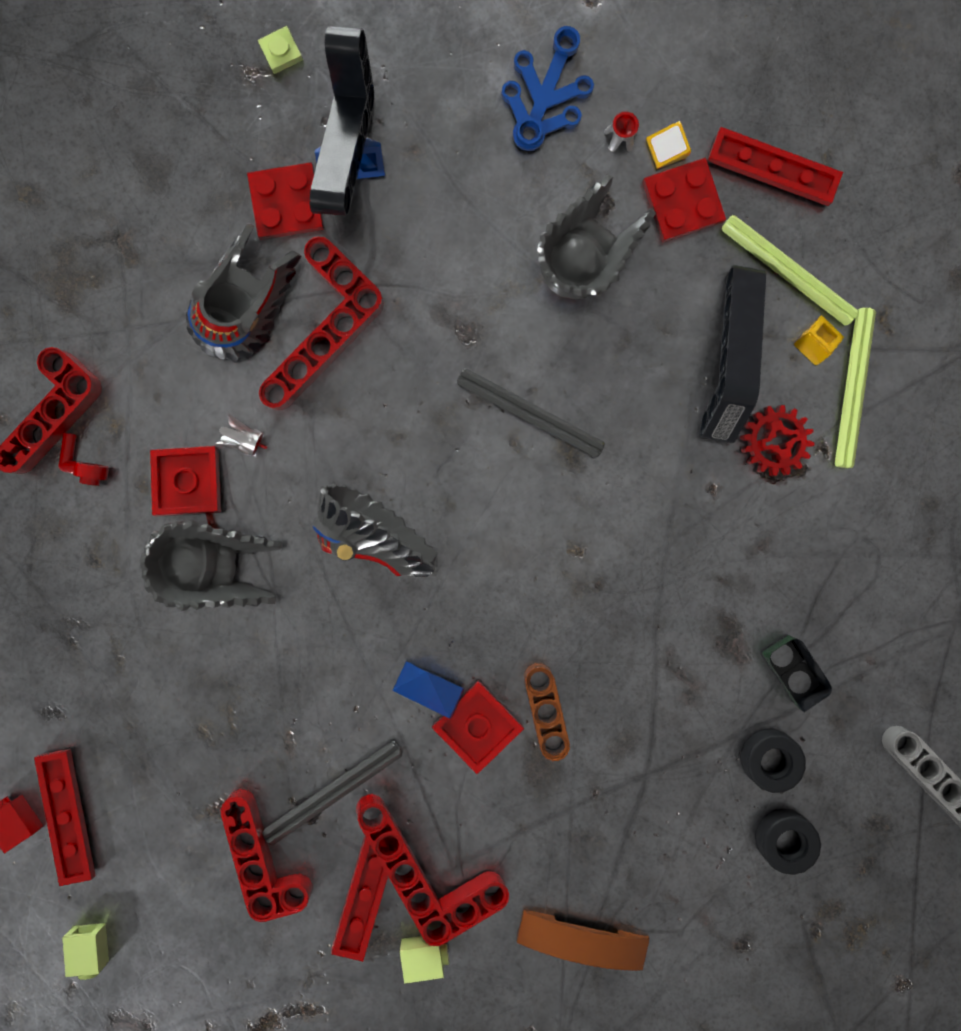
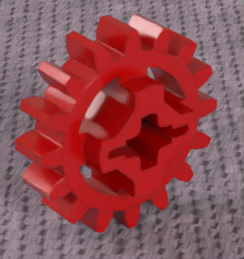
M779 405L774 412L773 408L768 406L764 408V416L760 412L752 414L755 423H745L744 427L749 430V434L741 435L740 439L748 441V446L742 448L741 451L742 453L750 452L751 457L747 461L748 464L759 463L757 472L761 473L769 468V475L777 476L780 468L783 475L791 474L790 466L794 469L802 468L799 459H810L811 455L805 449L806 447L814 446V442L807 440V435L814 431L813 429H804L803 425L808 420L806 417L795 418L797 409H791L786 413L785 405ZM782 420L790 424L794 430L783 426ZM763 425L764 432L760 439L757 440L758 432ZM788 436V439L782 440L778 445H766V442H770L776 437ZM797 441L795 452L792 455L791 449L794 443ZM764 451L770 454L772 461L766 459L760 452Z

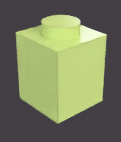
M106 923L76 925L62 937L66 977L78 976L80 980L94 978L109 962Z
M422 936L401 939L400 957L404 984L444 978V965L450 964L447 944L431 946L425 942Z

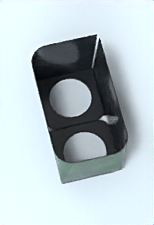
M786 635L761 652L793 703L801 711L806 712L831 694L832 686L801 640ZM783 645H787L793 651L792 662L785 667L776 666L771 660L772 653ZM796 671L807 673L811 679L810 688L801 694L794 693L788 684L789 677Z

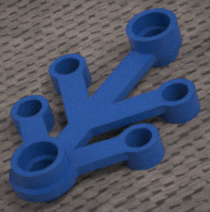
M571 26L559 28L554 35L553 48L556 52L542 86L533 66L534 59L529 51L522 50L514 57V68L518 73L522 74L534 102L530 115H528L520 98V85L516 81H507L502 86V99L510 105L517 121L513 129V139L515 144L522 150L533 151L538 149L543 144L545 135L563 127L568 129L576 128L582 117L578 107L568 106L563 110L562 114L542 121L546 109L575 97L586 99L593 92L594 82L586 75L579 76L574 83L555 90L567 58L573 56L579 48L580 35ZM567 40L572 46L569 49H564L560 43ZM526 58L529 61V65L525 67L520 66L518 60ZM586 83L590 89L584 92L579 90L578 85ZM508 88H514L517 91V95L509 97L505 91ZM574 113L577 116V120L570 122L566 119L565 115ZM531 130L534 132L535 137L528 140L524 138L523 133Z

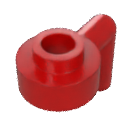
M63 432L58 464L59 469L62 472L80 477L79 483L100 486V480L108 479L109 467L73 461L77 434Z

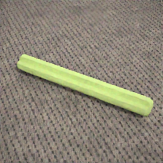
M732 215L724 223L722 231L843 325L852 323L858 315L856 308L738 217Z
M871 308L858 309V315L854 323L835 457V466L849 469L855 465L876 311Z

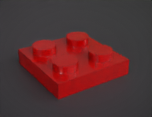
M706 157L645 177L642 181L650 207L656 212L654 219L662 243L724 223L726 220Z
M312 162L247 173L257 235L260 240L324 230L322 214H314L310 209V190L314 177Z
M205 446L150 450L153 516L221 513L218 447Z
M479 680L460 698L451 719L442 715L432 725V729L476 774L486 767L524 730L522 724Z

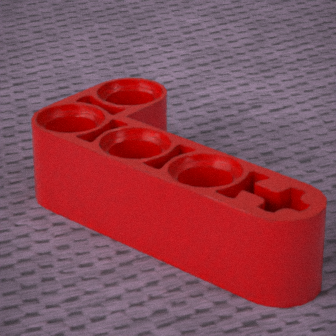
M49 347L45 348L38 355V369L55 386L0 445V470L2 472L25 474L31 471L63 437V432L66 433L100 396L102 390L100 380L69 352ZM61 356L63 365L59 371L55 372L53 370V361ZM85 378L88 384L87 389L79 395L77 384L81 379ZM62 402L65 407V413L61 418L57 419L55 407ZM40 427L43 434L41 440L36 443L33 440V431Z
M246 789L233 791L222 804L221 818L249 916L255 921L266 922L302 911L307 906L313 891L311 880L301 873L277 878L268 843L262 834L264 827L254 795ZM235 802L239 807L244 806L245 809L242 813L239 808H233ZM248 833L253 836L254 844L248 845L242 842L240 834ZM249 865H258L262 869L263 875H253L249 870ZM298 888L303 892L304 897L294 898L290 895L288 889ZM261 896L267 897L271 901L272 906L264 907L260 905L257 898Z

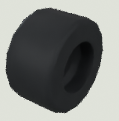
M775 729L761 730L753 734L745 742L741 752L742 766L746 775L759 788L771 793H782L794 788L802 780L806 769V758L801 746L786 733ZM771 749H779L785 756L783 766L773 773L765 771L761 765L763 755Z
M787 809L773 811L762 819L757 828L756 843L759 852L769 865L780 873L790 875L804 873L814 866L820 856L821 841L818 831L810 821L796 811ZM794 830L800 837L798 845L791 852H780L777 849L778 838L784 832Z

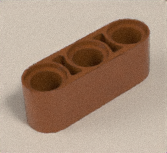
M534 663L526 669L524 683L538 743L545 758L551 761H559L568 755L570 743L555 678L550 668L545 664ZM536 672H543L548 675L547 683L542 687H535L530 683L531 676ZM544 704H551L555 707L554 715L548 719L541 718L538 715L539 708ZM552 736H558L562 739V745L556 750H550L545 747L547 739Z

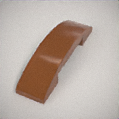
M523 909L516 941L535 951L579 964L614 970L639 971L643 970L650 938L649 936L617 930L616 934L557 921L553 915Z

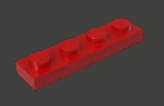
M723 127L719 128L707 159L710 163L826 206L832 204L843 175L842 171Z
M71 749L37 755L34 757L59 886L92 880L96 875Z
M364 836L331 948L332 955L362 962L388 879V875L366 836ZM386 836L379 844L383 847H390L395 843L396 838Z

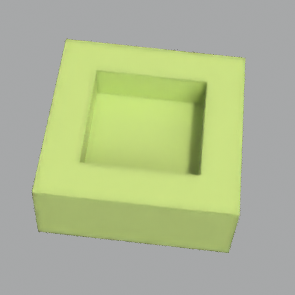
M287 26L258 40L274 74L303 61Z

